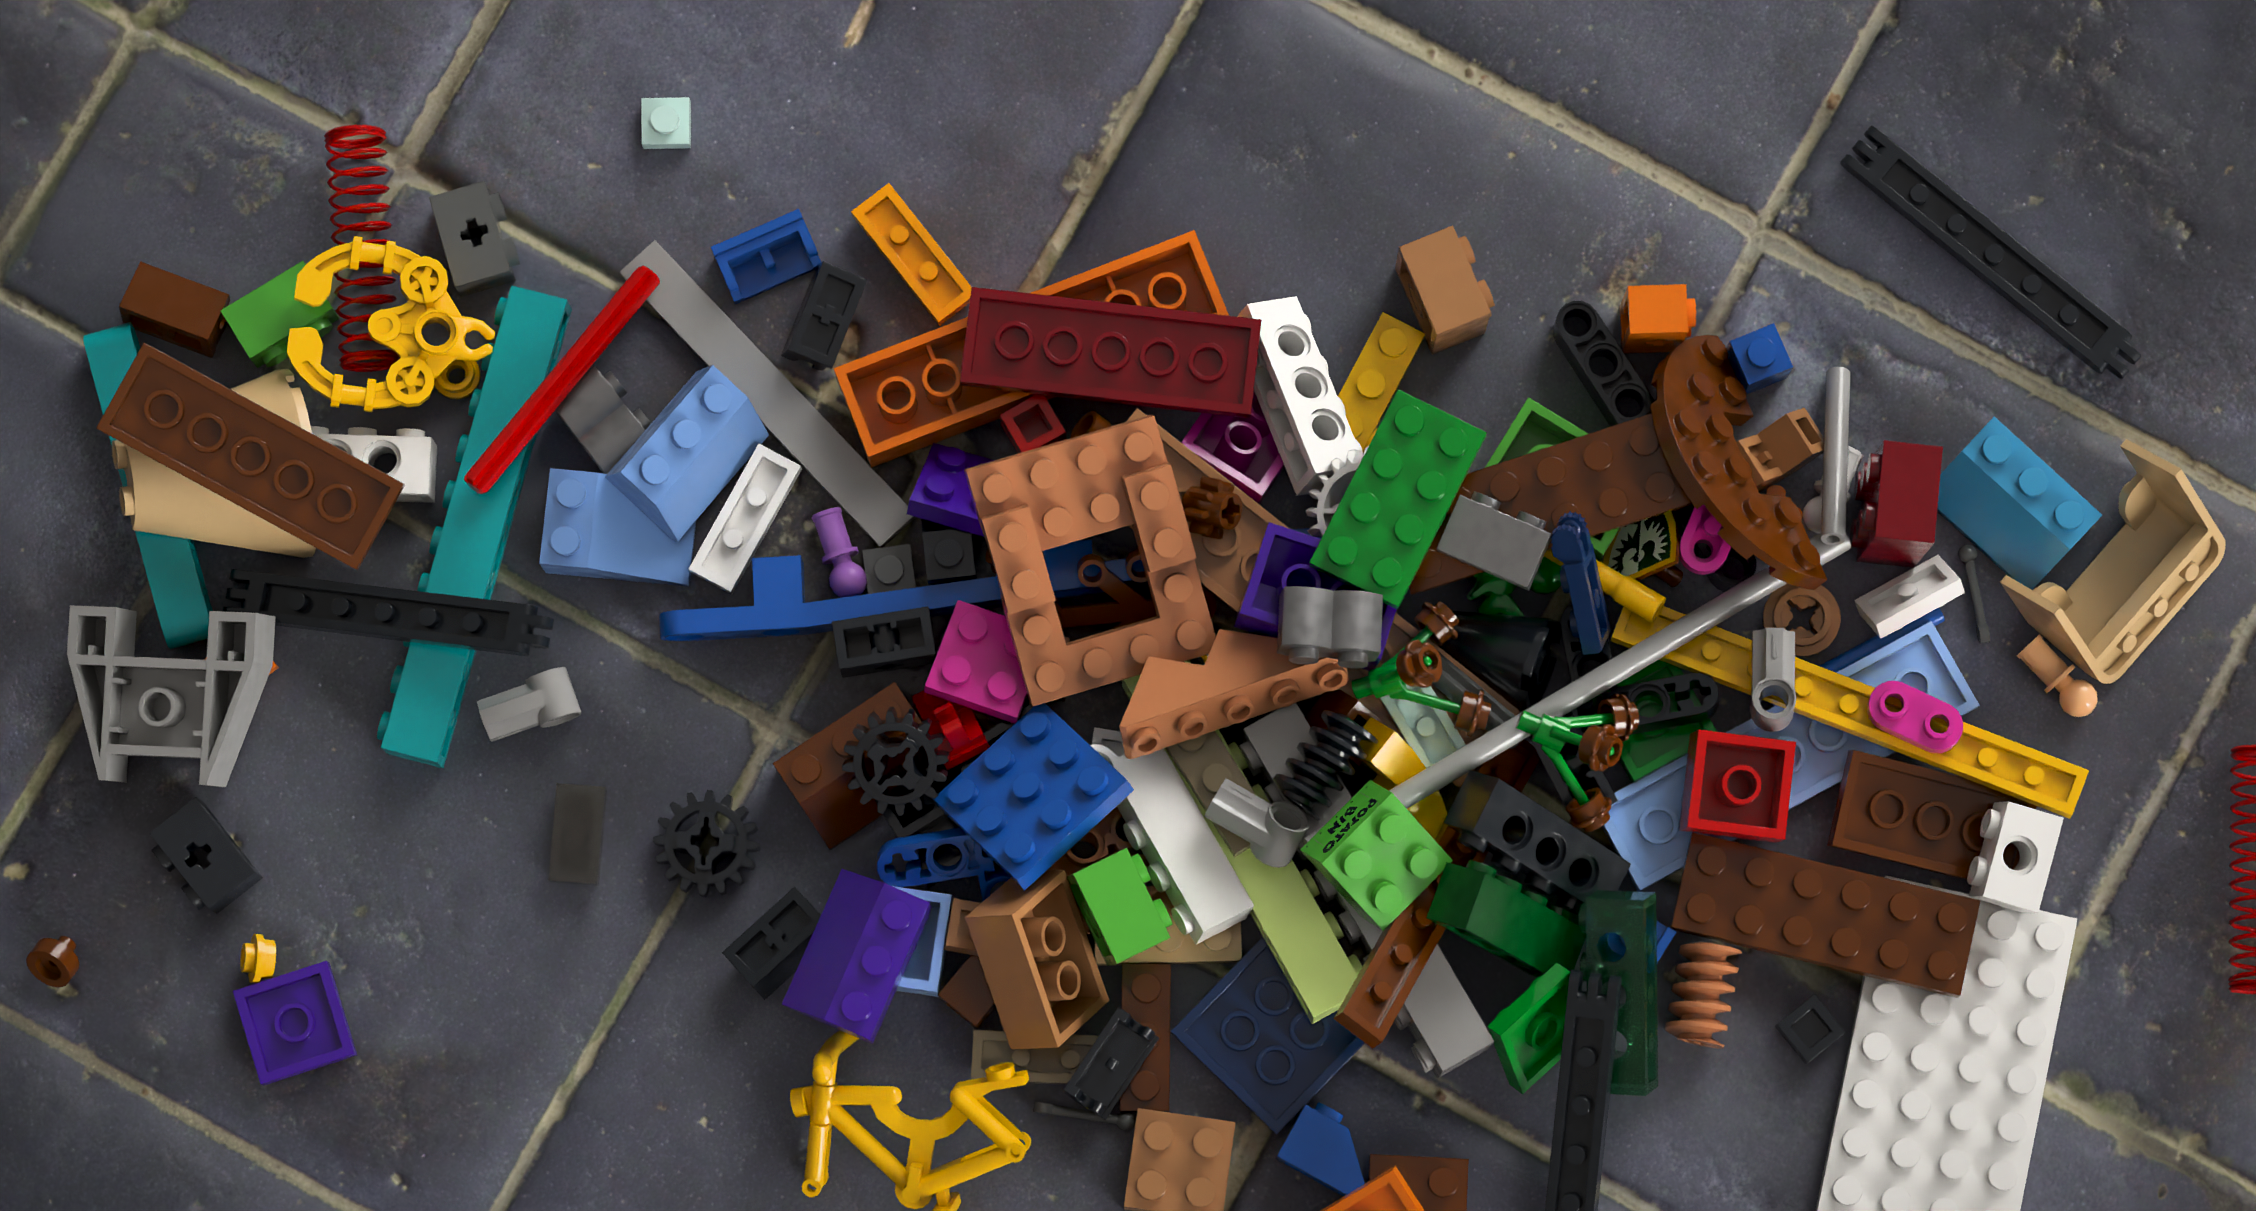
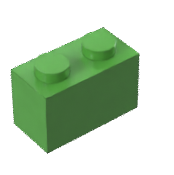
M301 261L220 310L245 352L257 368L264 364L267 367H271L288 358L287 345L290 329L312 327L318 331L320 338H322L332 330L333 326L331 323L340 319L328 299L318 307H312L294 300L297 274L306 265L304 261Z

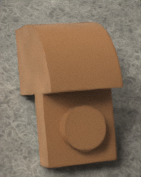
M1805 408L1789 412L1758 434L1737 441L1743 458L1751 467L1752 478L1758 492L1778 483L1824 453V437Z

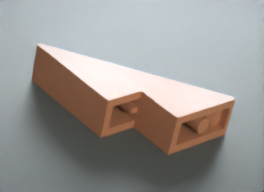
M1222 629L1218 630L1205 665L1148 656L1119 725L1125 756L1127 759H1134L1143 755H1149L1160 749L1189 739L1198 738L1201 735L1244 722L1250 718L1282 707H1288L1316 695L1337 690L1342 686L1348 685V670L1345 667L1339 666L1337 659L1327 657L1319 658L1318 663L1315 664L1292 663L1288 660L1289 656L1277 653L1278 638Z

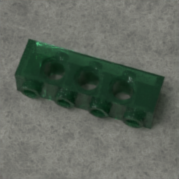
M1598 890L1588 896L1586 903H1583L1580 908L1579 926L1581 932L1586 933V952H1583L1581 955L1580 971H1583V981L1587 982V991L1591 972L1602 974L1601 994H1607L1608 981L1611 975L1622 977V987L1626 992V1002L1619 1005L1617 1031L1625 1037L1627 1049L1626 1052L1615 1049L1610 1094L1646 1096L1658 1087L1656 892ZM1609 933H1616L1623 938L1626 945L1624 955L1616 954L1611 950L1608 944Z

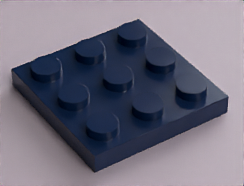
M1263 937L1171 1030V1034L1275 1135L1298 1114L1305 1104L1365 1044V1042L1333 1019L1337 1011L1311 1024Z

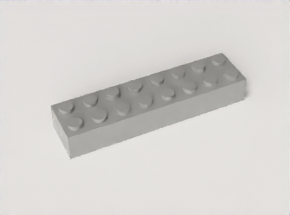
M1297 703L1279 708L1243 729L1242 744L1239 747L1248 764L1247 770L1252 777L1261 774L1267 785L1264 787L1265 795L1271 804L1276 801L1291 803L1281 794L1273 778L1276 774L1292 777L1285 762L1288 758L1304 761L1297 749L1300 742L1316 745L1309 734L1311 727ZM1338 773L1336 776L1344 789L1342 791L1330 788L1325 789L1324 792L1332 802V805L1330 807L1319 804L1313 805V809L1321 820L1317 821L1307 815L1310 824L1303 838L1322 828L1352 798ZM1303 840L1296 850V854L1301 861L1307 859L1300 850L1304 846ZM1315 867L1316 871L1313 873L1315 876L1313 879L1320 895L1326 903L1332 900L1335 901L1341 912L1338 915L1339 919L1337 922L1345 938L1351 946L1358 942L1366 955L1363 958L1364 961L1361 962L1363 966L1383 931L1362 918ZM1437 944L1394 1022L1400 1030L1408 1027L1416 1042L1413 1043L1414 1046L1411 1047V1050L1422 1070L1427 1073L1433 1069L1437 1078H1440L1488 1050L1494 1043V1040Z

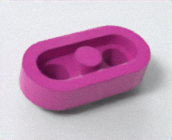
M1705 505L1698 509L1694 507L1681 537L1679 558L1683 566L1699 575H1706L1717 571L1725 562L1731 546L1717 534L1722 525L1713 517ZM1698 543L1707 544L1711 549V556L1705 559L1697 557L1694 553V546Z
M1887 681L1878 685L1871 693L1867 703L1869 719L1878 729L1930 753H1944L1951 750L1958 743L1963 732L1962 717L1952 705L1899 681ZM1889 697L1898 698L1902 703V710L1890 712L1885 707V700ZM1934 718L1943 719L1947 724V731L1944 733L1934 732L1930 727V721Z

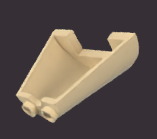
M289 369L275 370L231 388L236 393L312 433L300 387L290 388L288 382H294V374ZM118 440L112 441V457L115 469H124L128 485L119 489L121 511L123 516H130L132 530L302 558L313 557L316 550L314 546Z

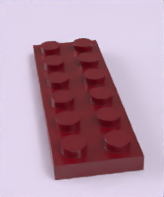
M972 287L960 385L1251 418L1262 319Z

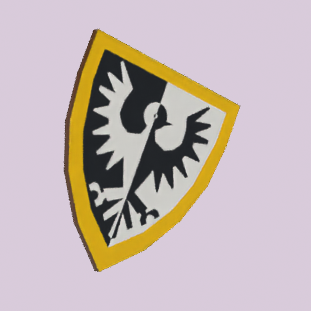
M1673 511L1621 527L1604 555L1603 564L1637 581L1654 574L1670 587L1677 586L1683 579V572L1674 566L1679 563L1680 541L1679 526Z

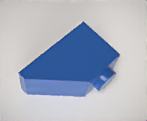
M1320 1102L1317 1103L1314 1109L1305 1104L1276 1160L1344 1197L1365 1184L1349 1128L1340 1124L1344 1116Z

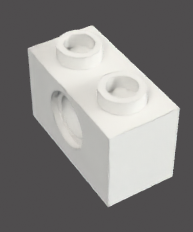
M2009 801L1994 802L1993 808L1986 811L1981 823L1980 836L1984 837L1980 856L1974 857L1968 871L1967 882L1972 885L1969 897L2022 913H2038L2064 818ZM2009 843H2013L2020 853L2019 863L2014 869H2010L2003 859L2004 849Z

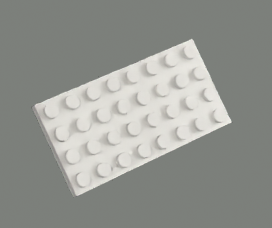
M1891 876L1884 877L1896 881H1901L1913 885H1918L1934 890H1939L1955 895L1972 898L1969 897V894L1961 893L1953 890L1899 879ZM1981 900L1962 991L1958 998L1863 976L1815 1211H2020L2076 930V918L2041 910L2038 913H2022Z

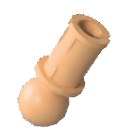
M2040 634L2016 655L2047 686L2044 689L2046 693L2050 692L2054 687L2060 693V705L2064 712L2070 716L2083 717L2092 713L2095 709L2097 691L2094 686L2086 680H2074L2069 673L2076 667L2073 664L2068 667L2042 639L2043 637Z

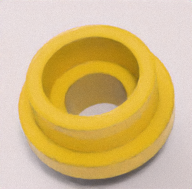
M455 359L434 379V385L447 398H465L471 395L475 388L478 387L481 378L480 368L476 361ZM456 368L463 369L465 371L464 380L457 384L451 383L448 379L449 373Z
M253 934L251 943H243L240 956L241 972L248 973L251 983H258L261 978L271 979L276 963L275 941L264 939L263 934Z

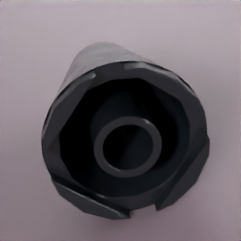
M1452 611L1459 620V623L1453 628L1457 631L1458 637L1455 640L1450 637L1439 647L1519 711L1522 712L1531 707V705L1540 702L1548 687L1556 663V658L1551 657L1550 644L1551 642L1560 644L1561 624L1559 621L1550 618Z

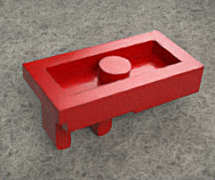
M924 690L912 696L922 720L928 717L933 720L928 730L930 735L943 733L945 736L937 749L950 752L949 761L944 763L947 770L986 751L990 747L972 709L924 693Z

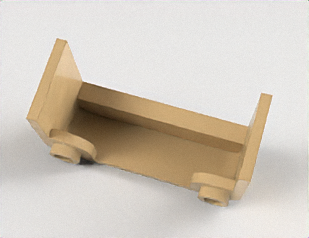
M2128 439L2120 447L2137 474L2124 485L2119 495V513L2126 524L2068 590L2065 591L2064 588L2054 582L2043 583L2031 590L2007 575L2000 581L2027 623L2086 674L2103 684L2115 682L2126 672L2217 568L2224 556L2226 547L2222 533L2182 469Z

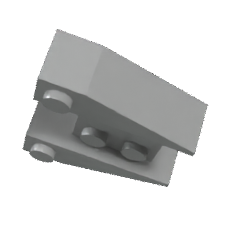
M70 605L67 657L98 779L127 783L128 756L201 759L199 785L226 787L273 666L276 617L249 612L209 611L206 660L134 657L137 611L118 607Z

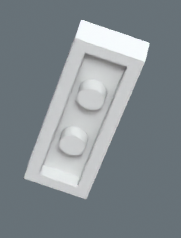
M758 444L691 563L689 571L720 589L733 594L802 470L801 466Z

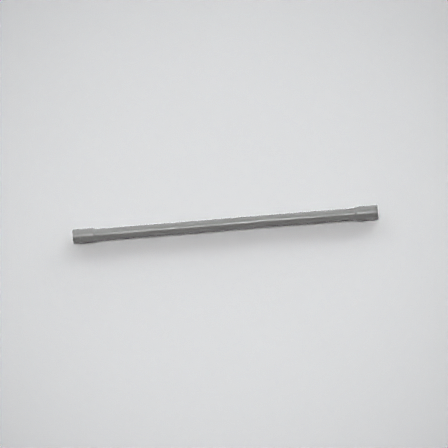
M1846 532L1844 543L1839 545L1823 543L1821 541V533L1810 538L1811 544L1814 545L1820 555L1821 566L1851 549V543ZM1770 566L1525 711L1539 717L1543 713L1553 718L1555 716L1563 717L1787 583L1769 575ZM1521 713L1389 791L1397 797L1406 809L1465 775L1470 770L1475 769L1529 737L1530 734L1516 728ZM1320 829L1303 838V844L1305 845Z

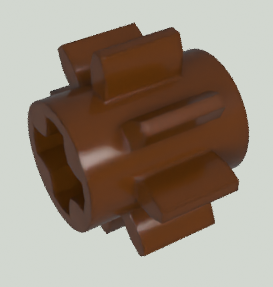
M1203 476L1200 480V487L1192 486L1185 492L1182 506L1186 521L1191 522L1189 532L1201 534L1205 537L1222 539L1223 529L1231 530L1237 526L1242 516V501L1237 494L1233 493L1235 487L1233 483Z

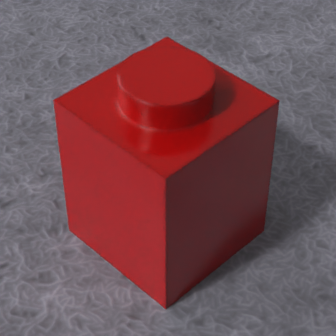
M1035 394L1000 414L1001 426L1017 454L1067 439L1066 431L1044 395Z

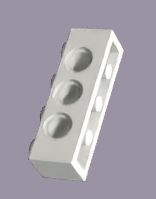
M1297 296L1247 304L1237 317L1262 319L1254 391L1296 496L1309 494V491L1312 489L1322 490L1324 484L1319 480L1318 475L1328 474L1332 476L1334 472L1331 460L1340 458L1346 466L1347 451L1356 449L1360 450L1363 454L1361 445L1354 438L1346 418L1345 406L1336 394L1329 377L1327 362L1320 355L1311 333L1310 320L1303 313Z
M311 426L312 434L371 466L374 465L377 457L382 454L391 453L396 455V466L391 472L387 473V475L405 484L396 502H435L437 445L432 437H425V431L404 428L397 429L396 436L377 435L376 429L353 427L348 429V435L329 434L328 428Z

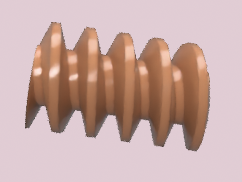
M1707 942L1681 945L1678 953L1691 962L1677 964L1675 972L1687 981L1673 984L1671 991L1684 999V1001L1669 1004L1668 1011L1680 1018V1020L1666 1022L1664 1030L1676 1037L1677 1040L1686 1043L1723 1049L1725 1045L1713 1039L1712 1034L1727 1031L1728 1025L1717 1020L1715 1017L1718 1013L1730 1012L1732 1006L1721 1001L1719 996L1720 994L1735 992V987L1722 979L1723 975L1738 973L1739 970L1738 967L1727 962L1726 958L1727 956L1742 954V951L1730 946Z

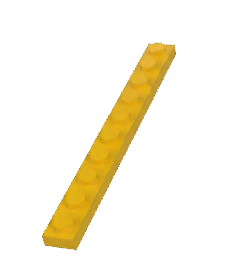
M1663 606L1657 618L1651 623L1623 607L1611 641L1631 648L1682 618L1685 614ZM1714 626L1659 659L1692 673H1703L1710 676L1715 682L1751 695L1752 640ZM1795 657V713L2070 819L2073 815L2089 770L1963 722L1962 735L1958 743L1951 750L1944 753L1927 752L1878 729L1871 722L1867 713V703L1875 687ZM1771 695L1762 699L1786 708L1785 702L1778 696ZM1889 697L1885 700V707L1890 712H1899L1902 710V703L1898 698ZM1934 718L1930 721V727L1934 732L1944 733L1947 731V724L1943 719Z

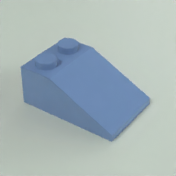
M550 468L539 561L545 573L679 586L690 585L691 572L689 567L693 557L696 521L681 539L675 542L605 478L607 474Z

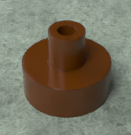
M60 936L58 940L53 938L40 939L26 958V963L31 973L38 980L52 987L66 986L76 974L80 965L78 957L74 953L76 944L67 936Z

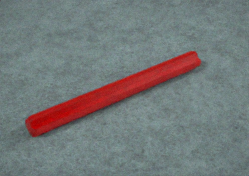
M643 265L632 273L466 473L464 481L472 490L479 494L489 491L660 284V279L651 269Z

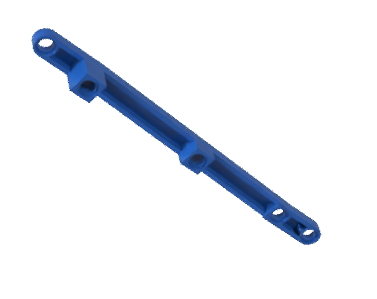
M1310 528L1292 529L1310 535L1308 532ZM1078 540L1044 550V560L1056 598L1104 592L1098 586L1087 587L1083 585L1078 578L1077 563L1083 556L1092 554V540ZM801 555L752 558L754 606L686 609L660 613V639L665 641H700L809 635L833 631L832 621L927 606L929 607L931 617L953 614L958 600L983 609L1003 607L997 576L805 603L804 563ZM1126 558L1105 561L1106 567L1132 588L1149 586L1148 581L1135 582L1130 579L1125 566ZM1142 560L1135 561L1131 568L1137 572L1144 571ZM1091 564L1084 568L1083 573L1091 577L1096 576L1101 568Z

